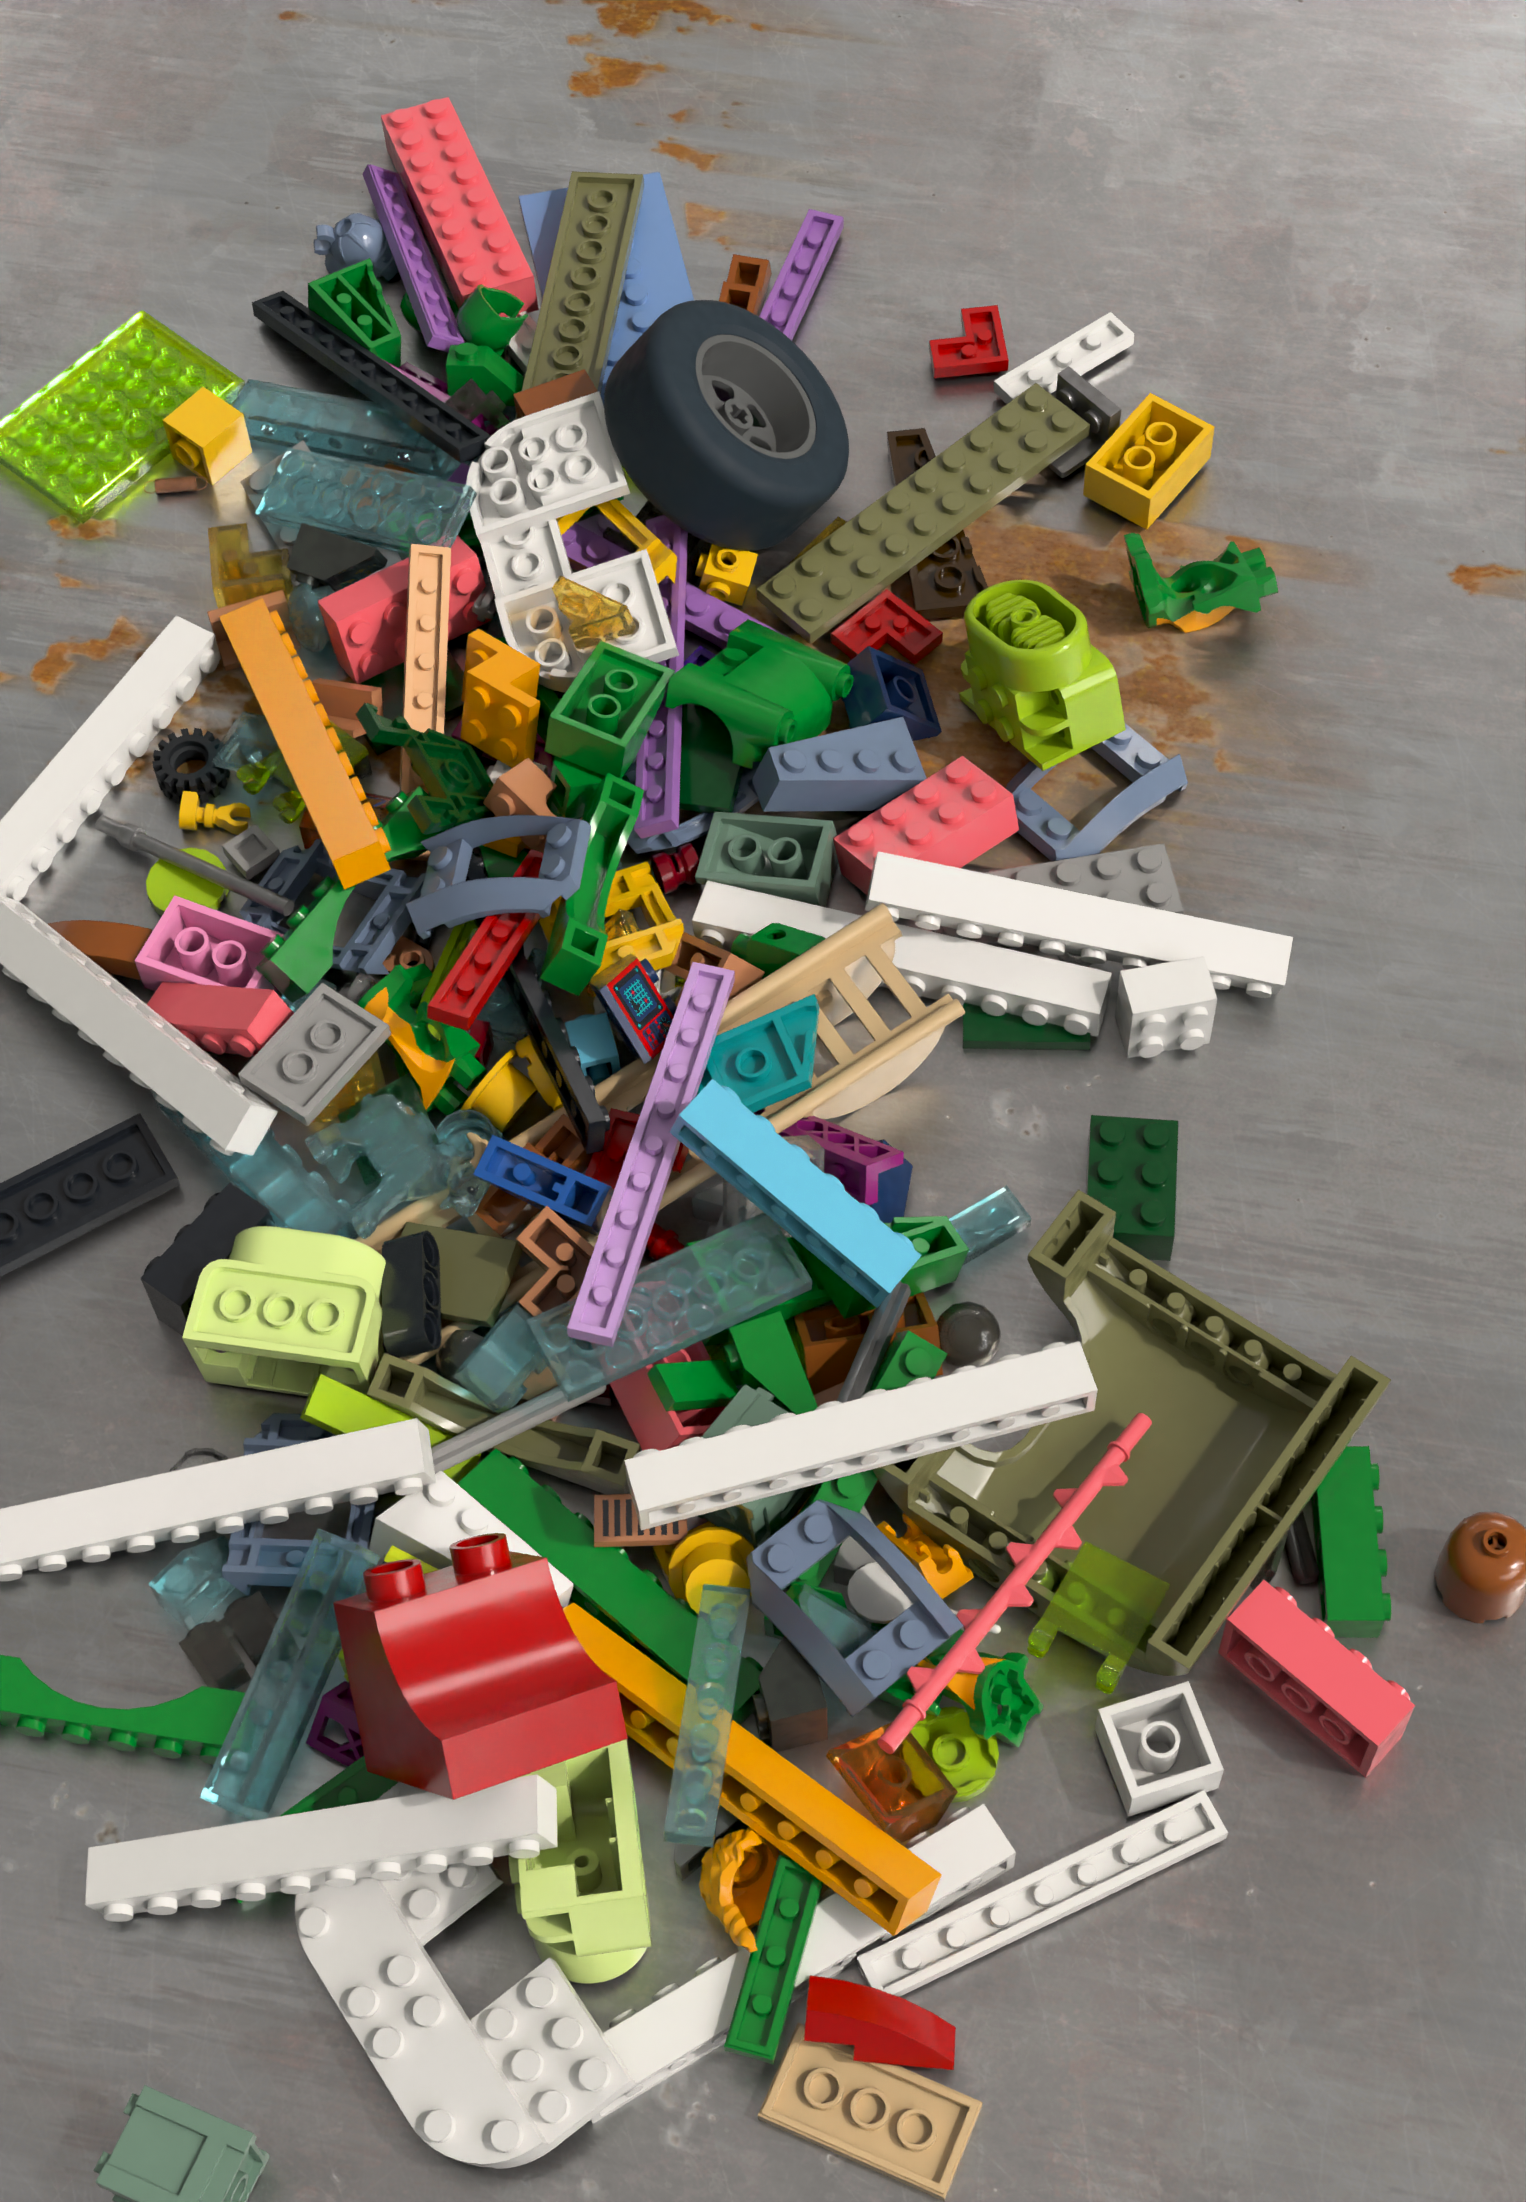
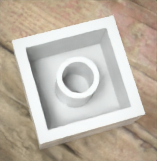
M1204 956L1120 971L1115 1018L1127 1058L1137 1056L1149 1058L1164 1051L1181 1048L1183 1050H1193L1201 1047L1203 1044L1210 1043L1217 996Z
M1189 1681L1098 1709L1095 1731L1128 1817L1189 1798L1203 1790L1208 1792L1219 1788L1224 1769Z

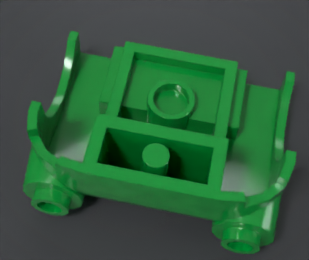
M747 619L729 633L727 648L700 667L688 663L669 677L665 706L673 709L682 704L692 703L702 705L713 711L724 722L730 732L733 744L732 763L752 769L753 762H761L768 748L817 737L830 724L833 701H837L841 697L845 698L849 694L854 677L850 674L849 665Z

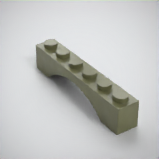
M384 1353L367 1392V1396L413 1418H417L453 1437L512 1409L466 1390L428 1368ZM547 1420L486 1450L491 1453L497 1448L507 1458L513 1456L523 1465L607 1495L629 1493L630 1489L627 1482L624 1460L631 1459L635 1454L641 1452L640 1444L599 1429L578 1427Z

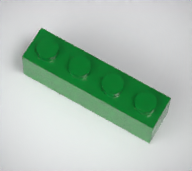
M1346 1446L1311 1497L1315 1555L1320 1571L1318 1576L1320 1618L1331 1628L1335 1636L1334 1638H1379L1384 1622L1391 1620L1390 1593H1382L1381 1577L1387 1576L1386 1549H1378L1377 1534H1382L1383 1509L1382 1506H1375L1373 1491L1379 1490L1378 1463H1371L1369 1446Z

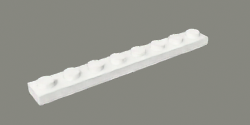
M1205 1790L858 1956L857 1964L869 1987L900 1997L1226 1839L1228 1831Z

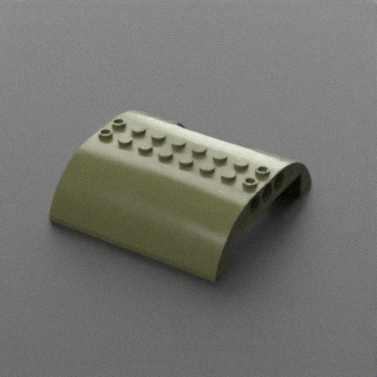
M1078 1189L1030 1251L1027 1260L1042 1288L1073 1327L1077 1340L1080 1341L1098 1389L1095 1410L1031 1427L1025 1437L1008 1450L991 1452L978 1449L972 1444H966L872 1470L889 1496L929 1538L942 1548L945 1544L953 1547L959 1553L966 1567L998 1589L1015 1568L1006 1551L1009 1543L1034 1544L1061 1510V1507L1053 1497L1055 1490L1078 1488L1108 1451L1107 1446L1109 1443L1116 1441L1137 1413L1147 1415L1151 1419L1152 1425L1131 1450L1130 1458L1119 1466L1128 1477L1127 1483L1124 1486L1102 1487L1072 1525L1081 1539L1082 1545L1078 1550L1054 1548L1025 1585L1034 1600L1032 1605L1026 1608L1076 1641L1119 1663L1148 1673L1163 1676H1180L1188 1674L1386 1391L1391 1379L1353 1356L1349 1357L1338 1374L1323 1367L1114 1239L1113 1232L1116 1212Z

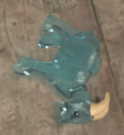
M367 1094L362 1100L361 1111L354 1118L345 1123L332 1124L304 1139L314 1159L322 1165L326 1162L332 1177L339 1184H342L349 1176L352 1163L364 1155H367L375 1170L382 1177L377 1188L350 1206L352 1212L347 1214L357 1234L363 1239H367L376 1230L379 1220L399 1203L427 1198L446 1189H449V1195L440 1204L441 1210L454 1208L462 1217H471L476 1212L490 1186L489 1183L473 1175L489 1143L487 1140L482 1139L475 1133H467L466 1136L474 1148L472 1159L440 1154L431 1138L436 1133V1130L428 1117L421 1111L417 1114L413 1108L391 1094L379 1095L374 1098L371 1094Z

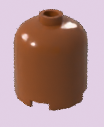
M1496 1511L1478 1512L1464 1518L1450 1533L1434 1570V1579H1436L1437 1587L1443 1596L1442 1602L1459 1618L1477 1624H1483L1485 1620H1498L1502 1617L1508 1618L1516 1612L1526 1597V1527L1513 1517Z

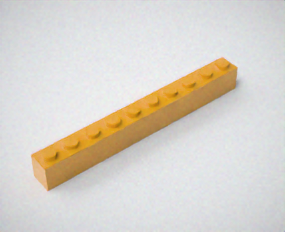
M262 598L219 616L231 646L344 890L391 870L384 854L392 850L382 827L376 830L373 829L374 826L379 825L377 817L369 801L361 804V801L367 799L357 776L349 779V776L355 774L345 751L337 754L338 751L343 749L333 727L325 729V727L331 725L322 703L314 705V703L320 700L311 680L302 681L308 678V675L299 655L291 658L297 655L289 634H282L286 630L277 610L269 613Z
M576 1603L563 1608L574 1634L586 1653L604 1673L617 1682L628 1736L891 1935H897L927 1912L941 1878V1873Z

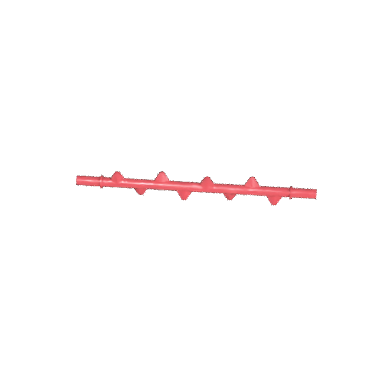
M1143 1413L1135 1415L1116 1441L1109 1443L1107 1446L1108 1451L1078 1488L1055 1490L1053 1497L1061 1507V1510L1034 1544L1009 1543L1006 1551L1015 1568L982 1609H962L957 1613L956 1616L964 1625L965 1631L936 1668L930 1669L913 1666L909 1668L906 1675L916 1693L911 1699L904 1701L901 1712L878 1739L877 1743L883 1751L889 1754L894 1753L917 1722L925 1719L928 1708L957 1672L981 1674L985 1665L976 1651V1647L1008 1607H1030L1032 1605L1033 1597L1025 1585L1054 1548L1072 1550L1080 1548L1082 1541L1072 1525L1102 1487L1124 1486L1127 1483L1128 1477L1119 1466L1130 1458L1131 1450L1152 1425V1421L1147 1415Z

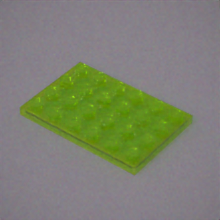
M141 310L0 421V463L84 524L171 453L163 424L164 418L202 387H205L228 404H231L247 391L245 381L144 310Z

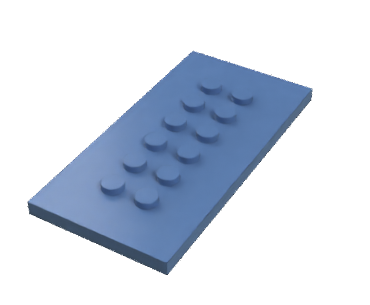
M660 172L643 174L644 190L600 394L603 403L608 377L624 353L665 311L677 304L694 301ZM568 188L519 196L520 209L542 300Z

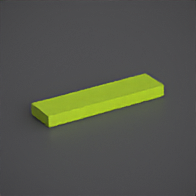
M322 1374L316 1377L300 1416V1419L335 1435L415 1419ZM420 1421L429 1429L431 1448L453 1438V1436ZM482 1452L443 1472L457 1484L477 1466Z

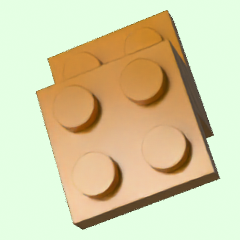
M480 629L468 634L461 700L464 702L460 738L511 768L527 758L533 762L540 701L536 699L540 663Z

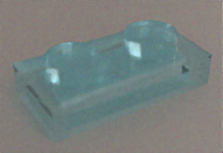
M1007 1185L949 1218L969 1248L963 1265L1031 1226V1216Z

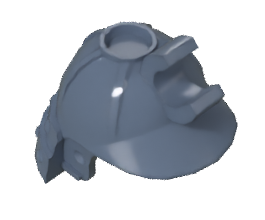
M353 213L337 222L334 228L323 224L316 226L317 239H314V252L318 255H325V266L330 274L369 258L372 261L373 272L376 278L384 276L389 281L399 271L380 220L361 213Z

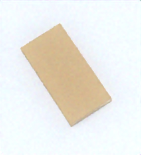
M797 2022L758 2113V2119L945 2202L983 2102L898 2065L853 2061L854 2046L804 2041L805 2025Z

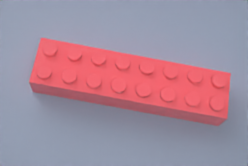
M449 97L434 99L424 104L406 109H398L381 115L387 151L397 173L401 177L408 198L458 309L474 289L482 284L488 288L506 291L520 299L524 305L519 313L524 311L530 313L539 310L534 275ZM505 313L499 315L500 317H508Z

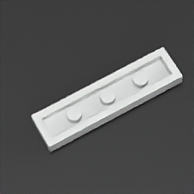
M1110 312L994 380L993 391L1006 404L1035 383L1051 394L1057 390V376L1059 372L1069 366L1080 376L1133 345L1134 333Z

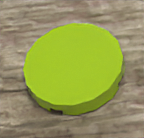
M191 847L179 849L226 870L220 859L207 850ZM159 859L150 868L146 879L149 901L157 914L161 916L174 895L218 910L222 906L221 901L224 899L225 894L227 897L229 892L226 888L162 859Z
M954 1706L943 1707L938 1716L926 1714L925 1719L918 1721L909 1732L903 1749L905 1769L915 1788L930 1799L945 1803L964 1802L984 1792L993 1780L999 1760L997 1740L995 1735L991 1736L988 1740L978 1737L970 1727V1720L965 1709Z

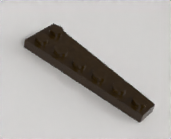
M925 428L887 432V446L895 487L935 458L936 455ZM963 530L908 570L914 610L925 619L964 616L968 603L979 592L988 588L980 565L977 566L974 559L970 540L965 536Z

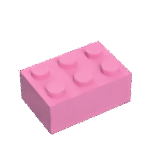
M174 895L135 959V963L144 988L156 991L162 982L270 989L276 992L277 988L255 968L265 957L260 953L262 948L276 934L281 937L284 934Z

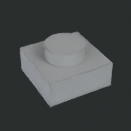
M256 824L222 845L225 856L247 880H250L271 866L280 855L279 849Z

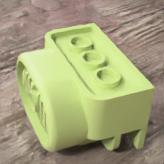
M257 1226L245 1229L236 1235L229 1259L215 1260L202 1270L182 1339L206 1382L309 1396L316 1377L322 1374L367 1395L376 1367L379 1366L385 1353L382 1346L381 1305L382 1277L386 1261L373 1248L359 1241L339 1235L273 1226ZM216 1350H222V1351H226V1352H224V1353H219V1352H217Z
M627 1739L523 1775L538 1774L557 1789L558 1847L540 1850V1854L534 1858L519 1859L508 1855L512 1883H517L515 1884L517 1912L522 1914L523 1919H526L530 1937L534 1938L535 1948L542 1963L548 1958L555 1960L568 1981L575 1983H601L619 1977L630 1970L641 1959L647 1947H652L645 1870Z

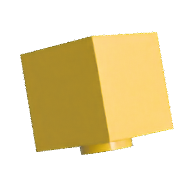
M205 387L200 388L163 419L173 459L196 475L206 478L207 482L212 486L252 453L243 413Z

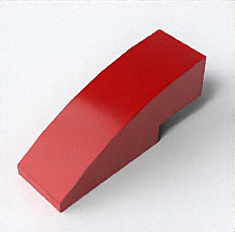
M810 1975L804 2041L854 2045L853 2061L954 2070L956 2027L906 1999L879 1989L845 1980Z

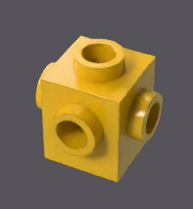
M712 544L709 555L701 553L697 564L695 576L702 577L699 589L721 601H728L742 606L758 554L750 551L723 548Z

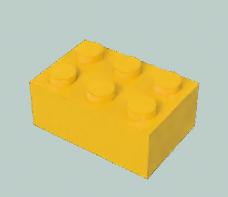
M1149 393L1086 463L1083 495L1147 530L1211 458L1215 426Z

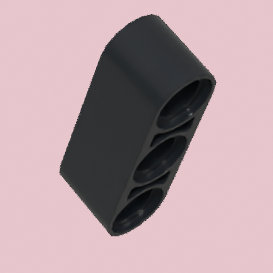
M427 1230L385 1241L382 1245V1256L386 1261L382 1277V1333L389 1355L401 1359L439 1349L442 1334L440 1255L437 1242L431 1232Z

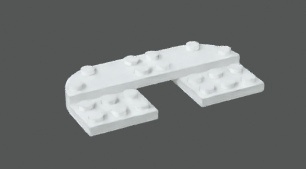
M598 391L524 416L495 432L484 443L486 450L478 462L472 461L466 481V497L476 535L481 543L496 598L494 601L505 639L510 647L540 663L538 683L546 688L565 693L600 640L655 663L679 656L647 549L572 573L557 518L630 494L622 464L608 434L604 403L600 392Z
M399 1782L377 1800L428 1791ZM463 1862L448 1864L445 1871L438 1873H423L417 1869L401 1872V1877L393 1880H377L372 1877L355 1879V1884L349 1887H331L326 1884L310 1886V1891L307 1893L296 1894V1926L302 1947L308 1959L412 2128L428 2145L443 2155L468 2165L492 2167L495 2169L524 2165L553 2150L636 2084L557 1962L551 1958L545 1960L471 2020L467 2017L423 1946L504 1883L492 1863L483 1866H471Z

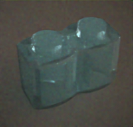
M516 1304L500 1317L479 1345L457 1369L453 1377L493 1412L501 1409L504 1405L511 1409L526 1393L528 1388L523 1383L529 1374L534 1371L539 1375L554 1359L556 1354L551 1349L558 1339Z

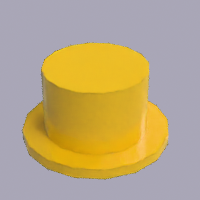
M511 1049L495 1064L465 1101L458 1115L464 1119L475 1111L500 1133H504L514 1123L538 1092L532 1080L512 1065L518 1056L517 1051Z
M704 1527L688 1534L675 1546L668 1562V1582L675 1598L685 1600L700 1616L712 1620L726 1619L737 1614L752 1596L746 1562L747 1556L755 1550L752 1543L739 1532L725 1527Z

